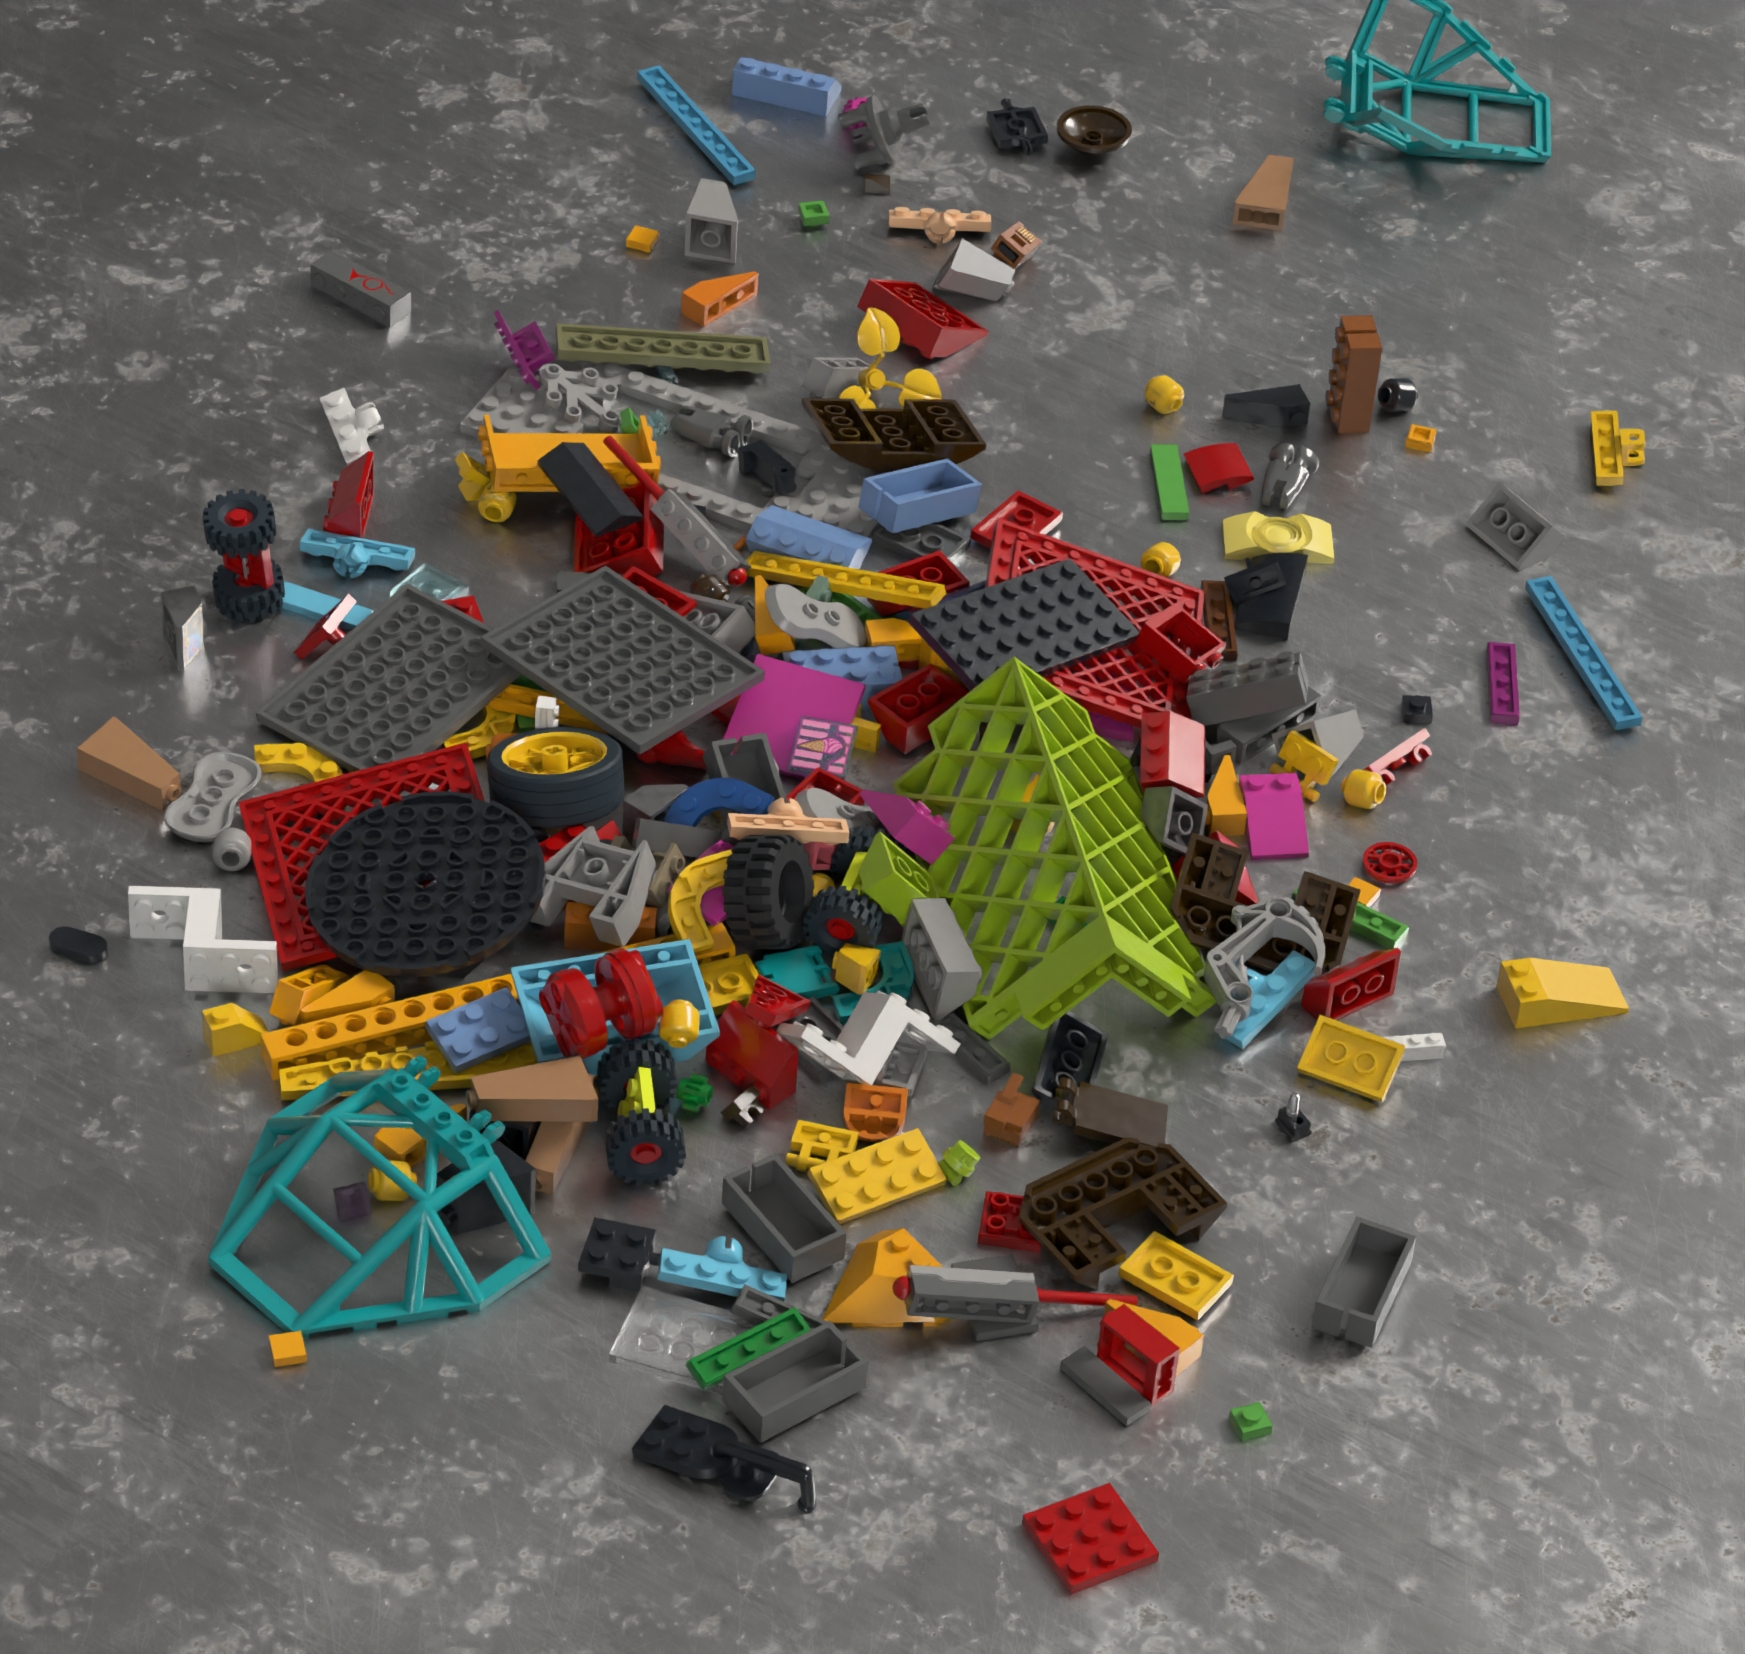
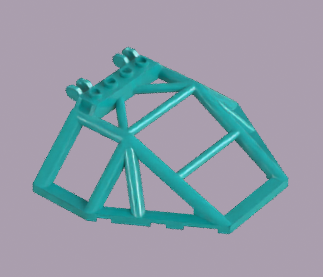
M1370 0L1345 60L1337 57V55H1331L1325 59L1326 76L1330 77L1333 81L1341 80V100L1329 97L1324 102L1325 110L1323 114L1331 123L1340 122L1346 129L1354 130L1360 134L1366 132L1392 147L1413 156L1546 163L1551 157L1550 99L1542 91L1539 94L1536 93L1514 72L1517 68L1506 57L1500 59L1491 50L1493 45L1466 20L1462 22L1451 13L1454 9L1443 0H1409L1433 13V16L1408 74L1367 53L1389 0ZM1448 23L1466 42L1431 62L1445 25ZM1478 52L1512 85L1509 89H1500L1432 79ZM1373 71L1390 80L1373 82ZM1402 88L1401 116L1389 109H1385L1381 105L1378 106L1372 99V93ZM1412 90L1468 98V141L1442 139L1440 136L1411 122ZM1478 99L1532 107L1533 146L1514 147L1479 143ZM1411 135L1418 138L1419 141H1411Z
M421 1055L410 1060L405 1068L398 1070L378 1069L339 1072L269 1118L266 1122L208 1255V1264L285 1333L301 1331L302 1337L308 1338L309 1333L348 1327H353V1330L377 1327V1323L396 1320L397 1324L447 1317L448 1312L466 1309L468 1313L479 1312L551 1261V1251L490 1145L501 1137L505 1131V1125L500 1121H496L486 1127L482 1134L479 1133L483 1127L488 1125L492 1114L485 1109L473 1115L469 1123L466 1122L428 1090L432 1084L439 1080L441 1071L436 1067H431L422 1072L428 1062ZM422 1072V1074L420 1075V1077L418 1078V1080L414 1078V1077H416L419 1073ZM357 1091L324 1114L310 1115L342 1094V1092ZM379 1100L395 1115L358 1113ZM349 1126L413 1129L425 1139L426 1154L423 1190ZM333 1130L416 1201L363 1255L286 1189ZM280 1135H292L276 1146ZM440 1152L458 1167L461 1172L436 1188L438 1153ZM281 1162L256 1193L263 1174ZM484 1180L524 1252L477 1285L437 1211ZM277 1199L284 1203L352 1263L301 1315L233 1255ZM410 1236L403 1301L340 1311V1304ZM429 1243L457 1289V1294L423 1298Z

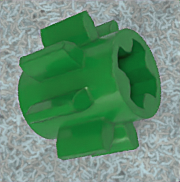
M691 1073L690 1079L684 1077L681 1079L676 1098L683 1101V1109L699 1112L700 1106L704 1108L709 1106L714 1087L707 1084L708 1077Z

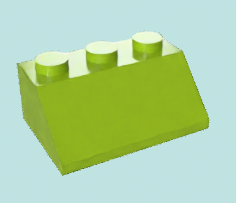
M878 832L859 869L862 881L860 887L862 892L869 896L870 900L874 899L879 903L886 914H893L904 928L911 899L940 897L933 876L883 833Z

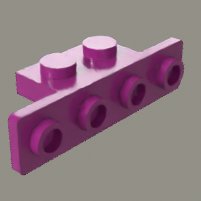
M499 310L493 312L497 319V322L494 323L501 337L506 336L502 339L503 343L510 353L514 352L510 355L518 369L522 367L518 371L526 385L531 382L535 390H538L541 387L533 372L556 359L542 331L534 321L513 334Z

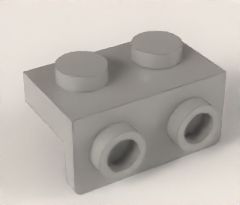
M897 1041L876 1077V1086L908 1089V1098H911L927 1056V1048Z

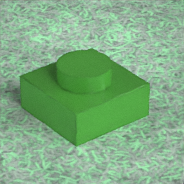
M824 200L799 203L798 212L804 226L829 224V213Z
M629 407L620 412L621 424H619L621 433L638 434L639 419Z
M1260 1402L1230 1409L1229 1419L1241 1441L1272 1434L1273 1425Z

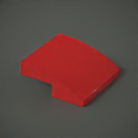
M1237 443L1212 444L1183 453L1202 494L1224 484H1227L1229 490H1233L1255 480Z

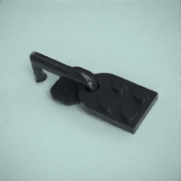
M665 1404L632 1447L634 1458L693 1478L709 1479L718 1477L726 1494L747 1501L761 1498L779 1476L800 1483L801 1497L797 1501L800 1510L813 1512L817 1507L814 1473L809 1466L781 1456L776 1452L739 1442L736 1433L728 1426Z

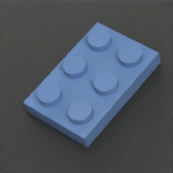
M507 987L429 1019L425 1025L426 1030L455 1073L531 1042L522 1009Z

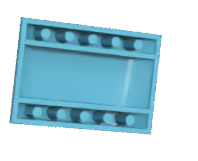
M690 939L625 950L639 951L663 1007L673 1000H686L692 1003L699 1011L698 1038L694 1042L687 1044L684 1048H673L669 1046L668 1042L660 1038L658 1019L653 1032L639 1038L626 1039L617 1032L609 1020L606 1021L608 1034L606 1048L593 1056L582 1059L588 1074L598 1075L597 1065L598 1061H602L601 1056L603 1053L610 1054L609 1048L613 1045L617 1048L621 1047L620 1042L627 1040L628 1044H633L634 1039H640L641 1043L645 1044L647 1039L653 1040L654 1046L658 1043L664 1045L665 1051L669 1049L674 1062L689 1060L720 1036V1030ZM608 952L511 967L510 972L537 1063L566 1058L558 1047L557 1040L539 1000V992L543 990L548 976L563 969L576 968L585 975L592 987L596 986L595 962L599 957L604 956Z

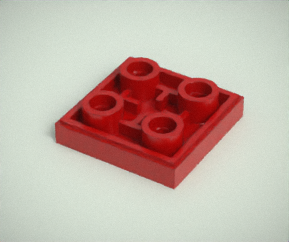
M986 1191L977 1244L1040 1253L1041 1244L1019 1222L1024 1196Z

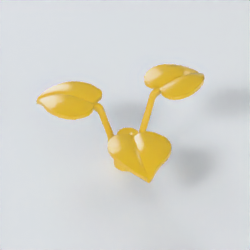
M868 308L857 331V343L865 354L870 356L879 354V356L872 364L868 365L869 368L863 369L859 373L858 383L861 387L856 385L847 387L838 398L854 399L860 409H876L874 402L868 399L871 396L870 390H878L883 386L902 389L898 396V402L903 408L905 399H942V394L935 377L924 369L909 371L904 376L903 384L885 380L884 373L876 369V366L884 358V351L892 352L897 349L900 342V332L896 323L889 315L876 308Z

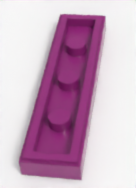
M1487 642L1486 656L1490 723L1519 725L1520 712L1515 644Z

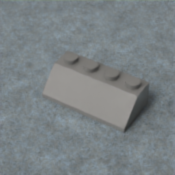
M946 898L911 899L901 942L904 941L913 964L914 979L933 1019L941 1020L975 996L977 985L982 980V969L977 964L973 956V950L968 946L964 938L963 929L959 927L955 919V913L950 909Z

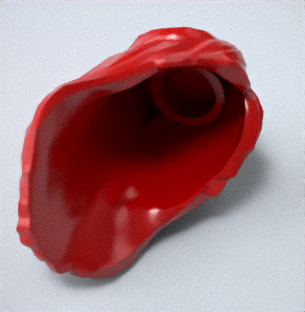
M683 729L642 754L637 753V758L644 763L652 764L659 760L668 765L706 769L703 760L705 752L691 744Z

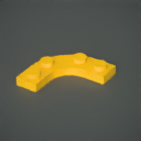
M485 706L482 710L486 715V719L479 727L452 735L441 745V748L467 742L472 759L485 756L486 746L491 744L492 738L496 734L514 733L516 713L494 710L491 707Z
M303 743L254 745V759L261 767L262 773L292 772L305 776L312 783L343 775L342 770L335 761Z
M732 849L692 862L680 873L670 891L668 899L670 924L678 941L690 939L694 953L710 949L714 945V940L702 916L700 908L701 898L707 891L724 885V870L727 869L726 862L728 856L732 855Z

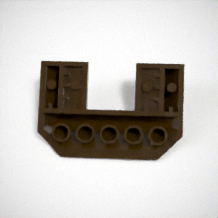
M1193 832L1185 854L1170 911L1191 945L1211 951L1236 933V926L1231 922L1232 909L1237 905L1247 907L1245 904L1236 902L1235 898L1249 851ZM1304 871L1294 904L1298 907L1303 906L1310 913V917L1315 918L1322 931L1325 944V958L1321 975L1335 968H1339L1341 965L1361 890ZM1272 937L1244 963L1273 972L1293 950L1314 961V958L1299 943L1288 939Z
M1126 1137L1027 1184L1019 1222L1074 1281L1098 1290L1101 1272L1126 1261L1127 1252L1105 1228L1150 1208L1176 1236L1189 1230L1199 1241L1224 1212L1228 1203L1172 1145L1158 1142L1157 1147L1139 1144L1140 1139Z

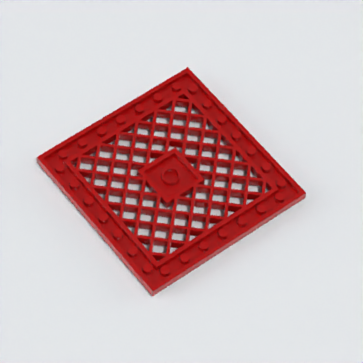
M998 518L994 526L985 588L1071 558L1139 632L1146 621L1162 612L1157 605H1161L1165 610L1174 603H1178L1202 623L1205 594L1203 590ZM1031 559L1035 565H1032L1028 560ZM1106 587H1109L1113 592L1110 593ZM1132 596H1135L1138 599V602H1136ZM1118 600H1121L1125 606H1122ZM1144 609H1146L1151 615H1148L1144 611ZM1130 614H1133L1137 619L1134 620ZM1168 632L1164 635L1167 638L1170 636L1169 640L1194 661L1198 659V654L1173 633ZM1136 643L1070 666L1075 674H1072L1068 670L1070 667L1042 676L1089 712L1097 713L1140 729L1142 714L1172 711L1192 719L1186 698L1189 682L1184 685L1161 664L1156 665L1151 660L1153 658ZM1128 649L1132 656H1130L1125 650ZM1097 659H1100L1104 665H1101ZM1083 663H1085L1090 669L1087 670L1083 666ZM1138 663L1144 667L1143 670L1137 665ZM1123 668H1126L1131 674H1127ZM1110 672L1116 677L1115 679L1111 677ZM1094 677H1098L1102 683L1099 684ZM1149 677H1152L1157 683L1154 684ZM1138 681L1142 688H1139L1135 682ZM1122 686L1126 688V690L1128 691L1127 693H1125L1124 690L1121 688ZM1150 695L1153 698L1154 702H1152L1147 696Z
M467 742L238 802L246 833L251 839V853L274 940L277 941V952L283 972L338 957L323 944L312 927L306 906V887L301 886L307 880L316 855H320L328 845L329 837L326 840L319 837L323 833L332 836L350 819L376 806L371 803L375 798L382 800L380 803L383 807L402 801L400 794L403 791L410 792L409 795L422 792L448 791L450 789V792L473 794L474 799L485 801ZM432 783L439 785L436 790L430 789L429 786ZM346 806L353 808L349 813L342 811ZM317 813L324 815L321 820L314 818ZM335 819L342 821L338 826L331 824ZM288 821L295 822L292 828L285 826ZM306 827L312 828V831L309 834L304 833L302 831ZM278 834L284 836L281 841H279ZM294 840L301 842L297 848L290 846ZM311 847L318 848L314 854L307 852ZM283 854L289 856V858L286 861L284 860ZM300 860L307 862L303 868L296 866ZM288 874L295 876L291 882ZM426 880L423 881L420 885H422L423 888H425V886L430 884L432 881ZM294 894L300 896L297 901H295ZM299 915L305 916L306 918L301 922Z

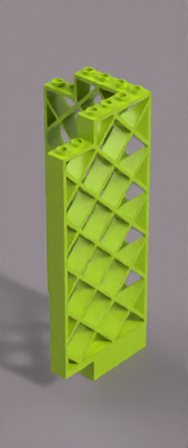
M1012 657L928 725L935 750L893 783L896 795L905 796L914 803L918 800L931 810L930 814L933 817L937 814L943 816L944 813H951L948 821L950 824L948 830L955 837L953 842L932 865L916 853L915 856L918 864L933 876L939 897L946 898L950 909L954 911L955 919L959 927L963 929L964 938H966L975 913L984 912L972 944L967 943L972 948L973 956L982 969V980L977 985L975 996L962 1004L969 1027L990 1040L1023 1015L1024 1019L1044 1031L1111 978L1167 1017L1182 1007L1197 1018L1217 1001L1204 979L1206 963L1200 947L1190 944L1170 911L1177 884L1163 845L1156 840L1140 816L1144 794L1135 769L1130 765V759L1095 733L1086 709L1016 657ZM981 722H989L978 750L970 751ZM1016 724L1024 725L1013 753H1005ZM962 768H970L959 796H951ZM997 770H1005L994 800L986 799ZM1032 773H1041L1030 802H1021ZM978 816H987L975 846H967ZM1022 819L1011 849H1002L1013 820ZM1059 822L1047 852H1038L1049 823ZM968 862L956 892H948L959 863ZM995 865L1003 866L992 895L983 896ZM1030 869H1040L1028 899H1019ZM1067 872H1077L1064 904L1055 903ZM1011 916H1021L1008 948L999 947ZM1048 919L1057 920L1045 952L1036 951ZM992 963H1001L989 996L980 995Z

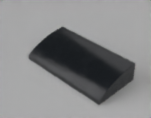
M1269 553L1252 557V566L1276 557L1282 569L1286 585L1240 602L1234 622L1235 630L1288 640L1306 573L1308 555L1299 553Z

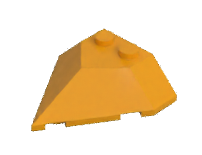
M904 1228L882 1230L857 1244L822 1320L831 1321L832 1323H851V1327H903V1322H923V1326H937L949 1318L908 1316L905 1300H900L894 1295L892 1286L898 1277L907 1275L910 1265L943 1266Z

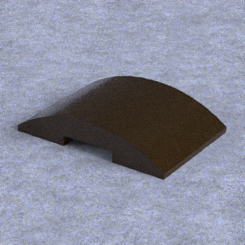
M802 398L801 403L829 448L844 459L868 469L893 472L947 458L954 464H959L986 450L987 444L956 400L905 399L903 409H860L854 399Z

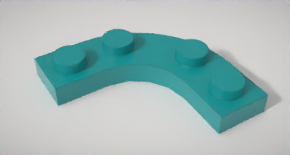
M904 941L875 945V949L881 950L879 968L882 973V979L876 986L868 989L866 992L877 993V991H881L887 995L893 992L907 1001L913 988L914 968ZM853 992L832 996L833 1009L838 1021L842 1025L847 1023L862 995Z

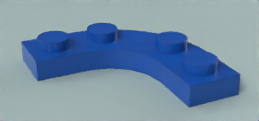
M713 778L697 783L683 792L672 804L663 822L696 827L704 816L713 811L724 809L739 814L766 815L768 806L775 798L771 794L737 779Z

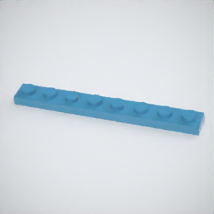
M660 65L637 71V80L733 185L756 178V170Z
M1548 576L1526 580L1525 590L1613 728L1620 730L1641 726L1642 715L1553 577Z

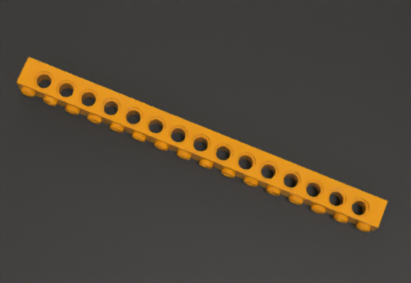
M719 923L715 927L713 925L707 926L714 940V945L710 949L694 953L698 965L734 957L735 945L723 923ZM675 934L619 948L631 949L678 940ZM618 948L611 949V950H606V951H602V952H598V953H593V954H599V953L610 952V951L616 950V949H618ZM506 974L261 1034V1057L272 1081L279 1079V1069L321 1061L327 1062L343 1057L350 1058L351 1060L361 1059L365 1057V1053L377 1051L378 1055L393 1052L396 1047L407 1046L409 1048L433 1041L425 1028L427 1020L506 987L520 1007L521 1005L512 975Z

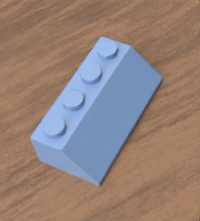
M741 57L733 69L732 95L822 116H827L842 87L835 78L827 77L823 74L787 68L775 63H765L753 58Z
M773 505L756 516L745 539L750 554L755 550L854 569H860L872 543L871 538Z

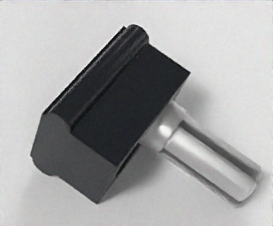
M1298 1092L1290 1093L1288 1106L1279 1109L1278 1117L1275 1119L1277 1125L1292 1142L1308 1137L1312 1133L1310 1121L1298 1108L1300 1100Z

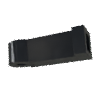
M762 440L738 448L739 470L743 473L754 472L772 485L773 491L778 494L792 493L797 489L794 481L796 476L795 467Z

